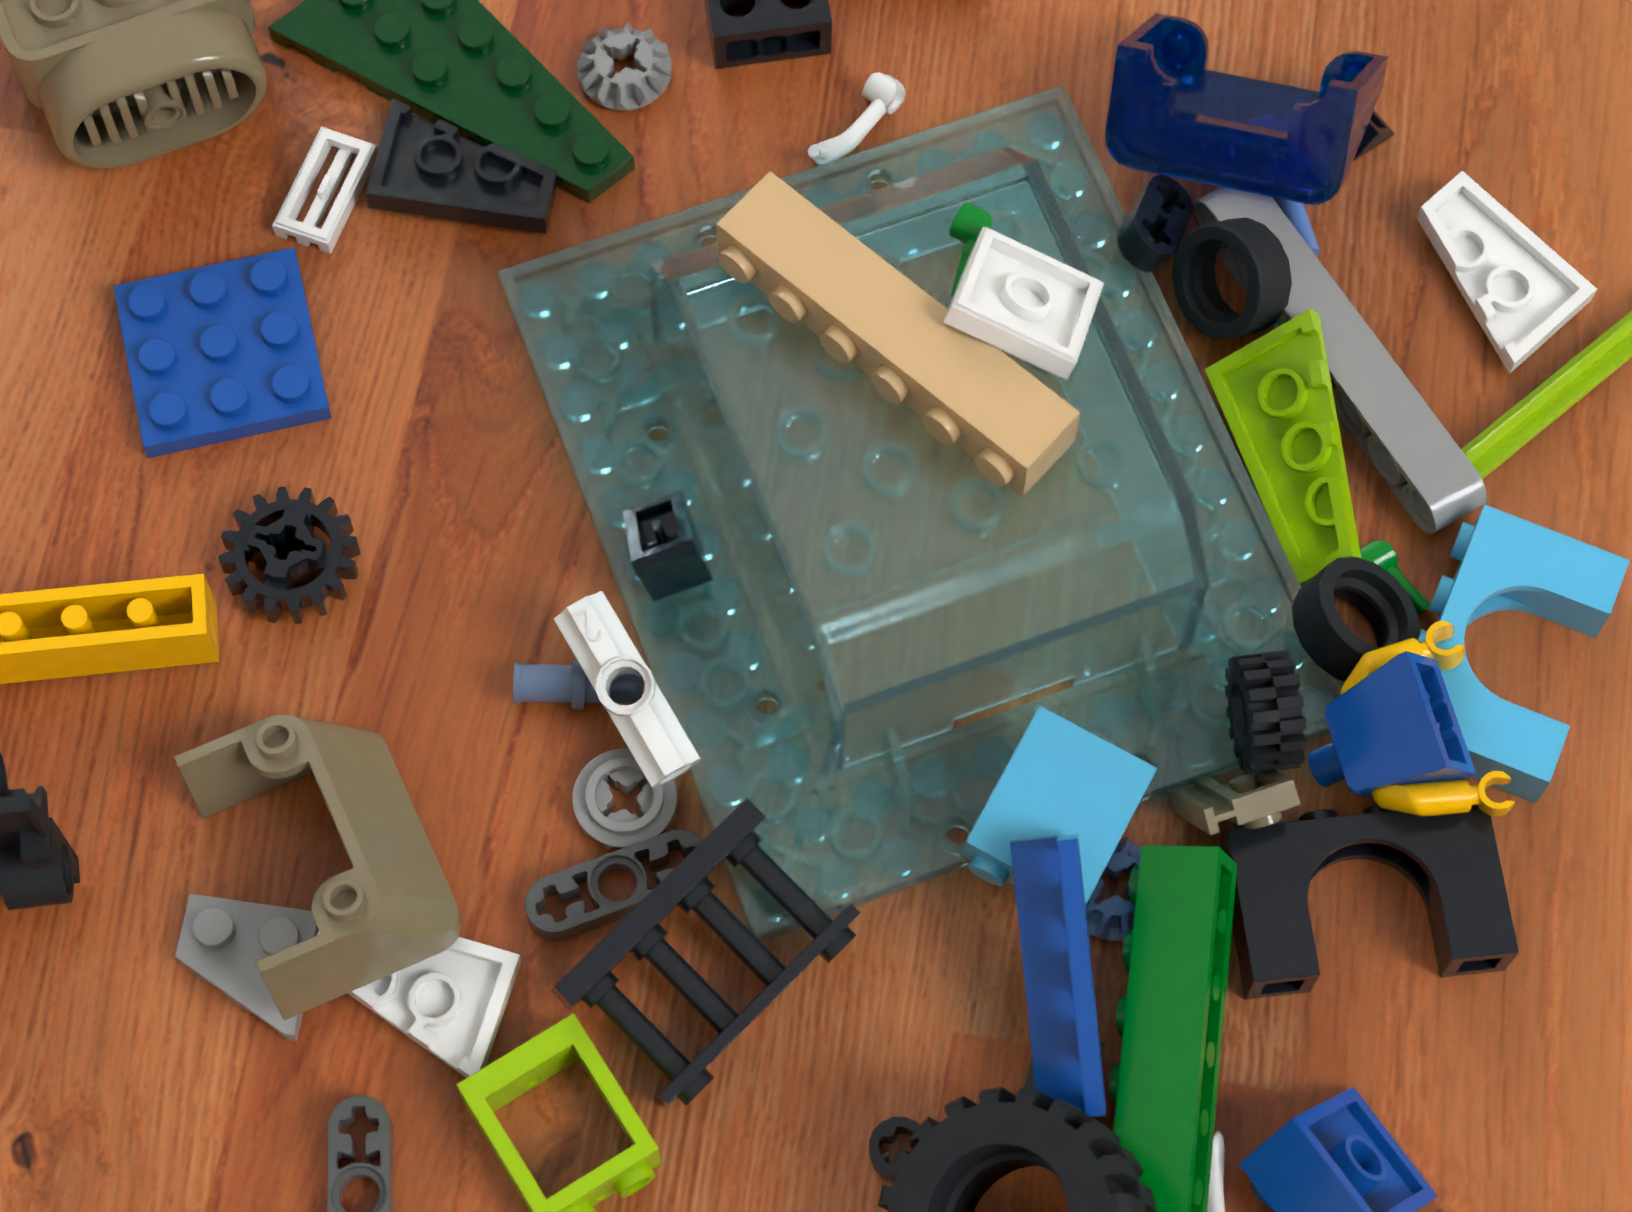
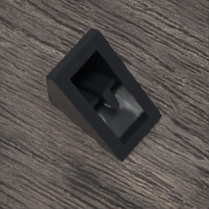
M683 490L623 511L630 560L636 575L653 602L714 580Z

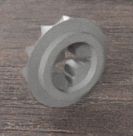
M627 21L619 29L609 30L603 25L598 36L592 40H584L582 53L579 59H577V73L582 89L596 103L614 110H634L652 103L662 95L671 79L672 64L667 43H661L655 37L651 27L641 31L634 29ZM635 53L634 62L636 69L633 70L625 67L620 73L616 72L613 76V58L615 57L623 61L628 55L632 56Z
M628 748L614 749L598 755L582 769L575 782L573 809L585 835L599 841L608 850L613 847L625 848L663 833L670 821L675 818L677 791L674 779L652 789ZM609 782L615 789L619 788L626 794L634 789L639 790L641 788L642 792L636 798L637 806L640 810V818L635 813L631 814L626 809L609 814V810L614 805L613 795L608 785Z

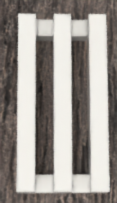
M321 127L272 225L275 236L287 239L288 235L296 237L299 244L309 247L310 243L318 245L320 251L331 254L372 171L378 151L377 146ZM332 146L339 148L328 173L325 174L317 190L318 193L303 223L297 221L296 219ZM354 153L358 154L322 228H318Z

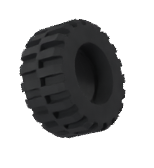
M1003 1087L982 1090L979 1095L980 1104H976L964 1096L946 1104L944 1111L947 1118L940 1123L930 1117L925 1119L914 1130V1134L920 1139L911 1152L900 1148L890 1166L898 1169L899 1173L893 1187L882 1185L878 1206L888 1210V1212H974L985 1192L1000 1178L1021 1168L1041 1166L1058 1176L1066 1194L1068 1212H1155L1157 1210L1152 1189L1139 1182V1178H1141L1144 1172L1134 1153L1119 1144L1120 1138L1105 1125L1061 1098L1055 1100L1042 1091L1021 1088L1014 1095Z

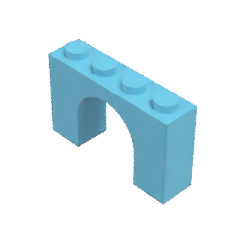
M1484 504L1474 525L1462 522L1449 557L1460 561L1454 578L1442 575L1428 610L1439 614L1437 622L1446 621L1454 626L1453 637L1448 640L1439 641L1435 646L1447 650L1456 645H1464L1465 629L1472 622L1486 614L1503 610L1528 612L1596 638L1611 615L1630 560ZM1423 629L1420 631L1418 642L1425 640L1427 631ZM1464 646L1462 662L1453 669H1440L1476 772V775L1470 778L1480 781L1489 772L1503 771L1510 776V783L1505 785L1493 784L1490 786L1536 804L1552 779L1570 725L1506 701L1492 693L1479 681L1472 671Z

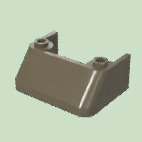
M275 715L174 756L177 766L203 818L313 773L352 863V869L326 880L313 897L312 914L320 934L256 961L259 972L283 1020H287L437 955L451 947L458 939L462 929V917L456 900L387 744L377 733L366 729L291 715Z

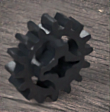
M285 486L278 487L276 501L269 504L260 494L253 496L256 511L250 515L237 509L233 516L239 531H223L221 535L224 546L229 552L219 555V563L223 572L230 574L225 581L232 596L243 594L241 597L245 610L250 614L263 604L267 619L272 623L278 620L282 610L290 611L295 624L302 623L304 609L311 606L321 617L326 615L327 609L324 599L331 595L343 601L347 594L341 579H357L359 574L355 561L350 559L361 554L357 537L350 536L354 531L348 514L337 516L338 510L334 499L331 497L323 500L318 506L315 505L311 488L305 487L300 493L298 500L290 499ZM315 527L328 536L331 541V548L325 546L324 540L315 539L313 532ZM249 562L255 563L258 570L264 571L266 577L265 584L256 579L250 572Z

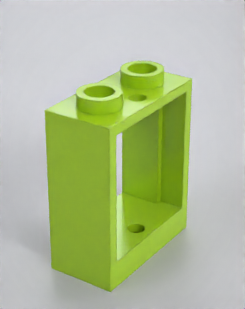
M574 1013L456 1084L462 1101L530 1212H597L594 1206L612 1194L618 1192L621 1198L628 1197L644 1188L656 1177L652 1169L661 1164L659 1148ZM579 1060L632 1146L546 1199L493 1112Z

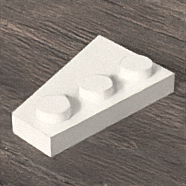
M1463 171L1420 208L1417 220L1509 374L1593 299L1597 291L1595 286Z
M458 937L455 943L447 950L347 994L461 1075L468 1078L486 1067L522 961L520 954Z

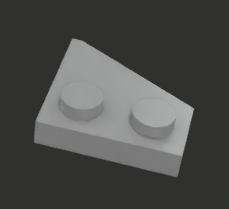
M189 893L175 955L179 964L204 982H209L222 991L224 996L245 1011H250L263 1020L287 1041H298L303 1013L283 1020L259 972L256 961L317 936L319 929L312 911Z

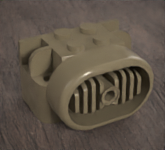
M0 0V36L22 90L30 103L43 108L58 149L66 158L76 164L98 169L126 167L213 138L234 128L249 117L265 95L267 74L252 39L256 21L251 0Z

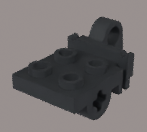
M0 752V893L3 895L5 905L8 910L71 903L74 894V884L80 883L79 858L52 817H49L48 794L43 786H37L35 792L27 794L24 788L8 789L5 764Z

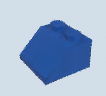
M1354 1087L1292 1118L1239 1163V1166L1250 1179L1256 1196L1265 1205L1271 1207L1274 1212H1418L1438 1197Z

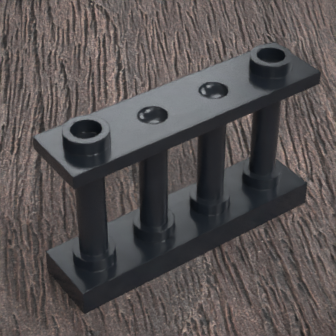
M748 798L573 967L552 990V993L570 1011L581 1000L590 1009L596 1004L671 1081L655 1097L663 1107L669 1105L676 1097L685 1106L691 1102L714 1078L706 1067L818 955L829 963L856 936L848 925L860 912L852 904L848 905L832 920L758 845L763 839L754 830L762 823L766 816ZM725 859L734 868L740 864L813 938L786 967L712 893L711 890L715 885L707 876ZM677 906L686 914L692 910L766 985L739 1014L664 939L668 932L659 923ZM629 953L638 961L645 957L719 1033L691 1062L617 988L616 984L620 980L611 970Z

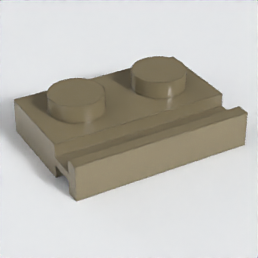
M1239 763L1193 778L1195 788L1187 791L1176 785L1166 787L1172 812L1209 835L1220 832L1217 822L1226 819L1238 826L1243 824L1245 829H1256L1278 822L1282 818L1281 811L1301 805L1294 779L1278 771L1244 774V770L1240 769Z

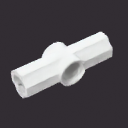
M603 591L585 596L566 607L562 613L554 618L560 632L597 693L599 701L608 712L652 789L670 782L701 761L696 749L656 683L651 670L646 666ZM635 674L645 682V691L642 697L636 703L628 706L613 702L610 698V688L613 682L619 676Z

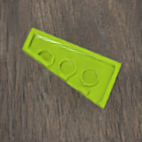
M1308 309L1205 369L1297 585L1301 587L1337 558H1361L1320 314L1312 309Z

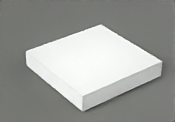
M983 226L974 243L943 323L1062 379L1068 380L1079 358L1104 283Z

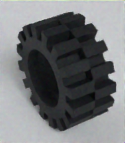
M1283 650L1232 656L1228 660L1229 668H1226L1225 673L1228 685H1225V696L1228 699L1226 715L1230 717L1231 726L1229 734L1230 739H1234L1233 751L1235 758H1239L1240 769L1244 770V774H1254L1300 768L1301 763L1305 759L1303 750H1306L1307 740L1303 730H1307L1306 718L1302 714V707H1305L1304 697L1299 694L1301 682L1299 675L1294 674L1295 663L1293 659H1289V653Z

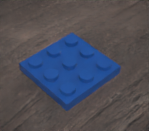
M295 247L113 286L143 447L148 458L332 418Z

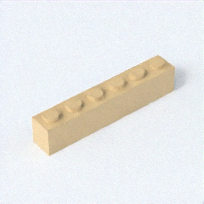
M771 171L716 224L718 260L723 269L733 279L742 284L751 282L768 296L770 304L781 317L793 324H797L800 321L819 336V341L823 348L834 359L843 364L852 362L870 377L873 387L882 397L893 404L904 403L921 417L924 427L935 439L948 446L954 443L971 456L978 471L994 485L999 487L1007 485L1023 497L1075 442L1080 412L1000 349L943 323L948 311L946 307Z

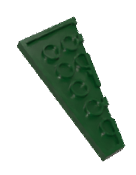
M305 0L268 27L272 41L288 49L292 45L314 56L317 64L333 72L339 69L367 83L369 91L389 101H392L393 98L411 106L412 113L434 124L439 119L458 127L460 132L472 137L476 143L483 146L495 143L556 170L558 188L588 203L592 202L635 169L634 156L478 0Z

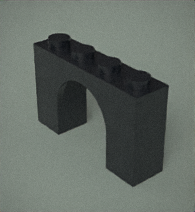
M1378 804L1365 808L1363 814L1338 816L1337 811L1331 809L1315 810L1301 815L1298 818L1299 821L1274 823L1256 829H1245L1243 824L1239 826L1234 824V828L1227 829L1220 848L1237 864L1232 928L1245 1000L1311 992L1320 976V969L1308 908L1309 884L1325 868L1346 860L1365 859L1386 864L1403 874L1415 886L1426 906L1440 978L1505 971L1519 953L1492 819L1490 815L1483 813L1478 805H1472L1471 810L1467 813L1418 816L1381 808Z

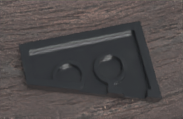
M392 98L367 187L366 198L368 208L546 234L558 187L557 171L495 143L483 146L460 136L458 127L440 119L436 124L417 117L412 114L411 106Z

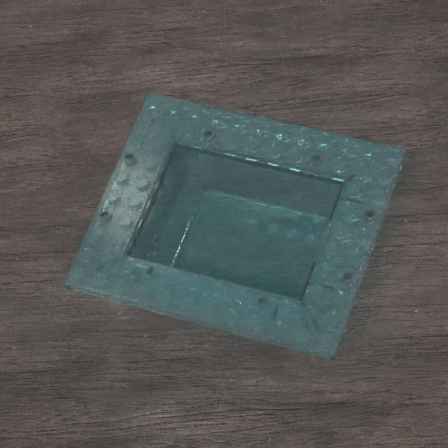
M1064 85L780 178L947 309L953 298L951 292L961 253L966 245L950 237L949 232L958 210L965 202L989 212L992 216V228L994 231L1104 283L1079 358L1068 380L1062 379L1001 350L1080 412L1075 442L1023 497L1007 485L999 487L988 481L978 471L971 456L954 443L948 446L935 439L924 427L922 419L918 414L902 402L897 405L882 397L873 387L870 377L852 362L843 364L834 359L823 348L818 335L800 321L797 324H793L781 317L770 304L768 296L751 282L742 284L733 279L723 269L718 260L717 243L708 246L700 243L707 237L717 238L716 224L752 188L498 271L501 288L648 668L651 670L656 683L701 758V761L688 771L712 832L748 798L766 816L762 823L754 830L763 839L758 845L828 916L841 912L850 904L855 907L968 866L970 861L960 856L965 843H952L946 837V832L951 828L959 827L966 830L970 835L1039 705L1158 768L1140 803L1163 795L1169 789L1175 787L1182 788L1193 784L1197 779L1239 765V758H1235L1233 751L1234 739L1231 740L1229 734L1231 726L1230 717L1226 715L1228 699L1225 696V685H1228L1225 673L1226 668H1229L1228 660L1232 656L1281 650L1287 651L1289 659L1292 658L1295 663L1294 674L1299 675L1301 682L1299 694L1304 697L1305 707H1302V714L1306 718L1307 730H1303V734L1307 742L1330 734L1324 716L1327 704L1340 696L1341 687L1345 682L1335 679L1318 667L1300 644L1293 627L1292 605L1301 586L1153 273L1141 271L1132 266L1119 250L1117 235L1125 214ZM880 181L888 186L875 190L869 185ZM653 429H663L669 433L662 440H652L647 436ZM683 490L714 580L653 602L636 575L630 560L623 511ZM1067 680H1070L1073 686L953 729L955 720ZM769 699L774 701L779 707L774 713L766 715L758 712L755 706L758 702ZM726 859L724 860L750 931L760 941L800 927L789 913L740 864L734 868Z

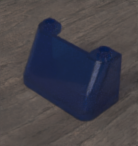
M1155 13L1117 45L1105 140L1110 155L1119 164L1136 170L1303 204H1321L1329 201L1344 185L1381 93L1388 61L1387 56L1361 51H1346L1339 54L1326 66L1321 79L1320 91L1206 70L1209 43L1204 30L1188 19Z

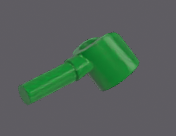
M968 202L963 203L958 210L949 232L950 237L966 244L961 253L951 292L952 297L982 227H988L993 230L990 213Z
M1374 540L1360 547L1362 559L1376 563L1397 579L1409 594L1419 615L1430 606V603L1397 568L1398 559L1396 553L1388 542Z

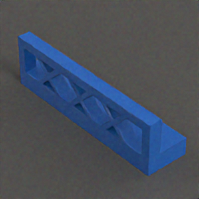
M1078 834L1011 840L1010 847L1036 1090L1042 1091L1055 1100L1061 1098L1079 1110H1085V1113L1090 1117L1106 1116L1107 1103Z

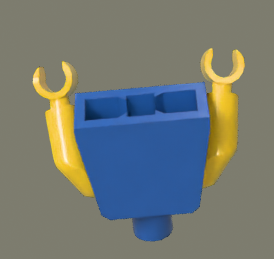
M1446 621L1435 622L1427 630L1424 641L1418 642L1415 638H1409L1367 652L1361 657L1341 687L1340 696L1327 704L1324 716L1333 741L1308 754L1309 768L1321 786L1329 787L1346 779L1348 788L1353 794L1371 797L1383 809L1418 816L1467 813L1471 810L1472 805H1478L1483 813L1499 817L1507 814L1513 808L1515 801L1495 803L1485 793V789L1490 785L1510 783L1511 778L1505 772H1489L1481 778L1479 785H1470L1466 780L1475 776L1476 772L1440 669H1453L1462 662L1464 658V645H1456L1447 650L1435 646L1439 641L1448 640L1453 637L1454 626Z

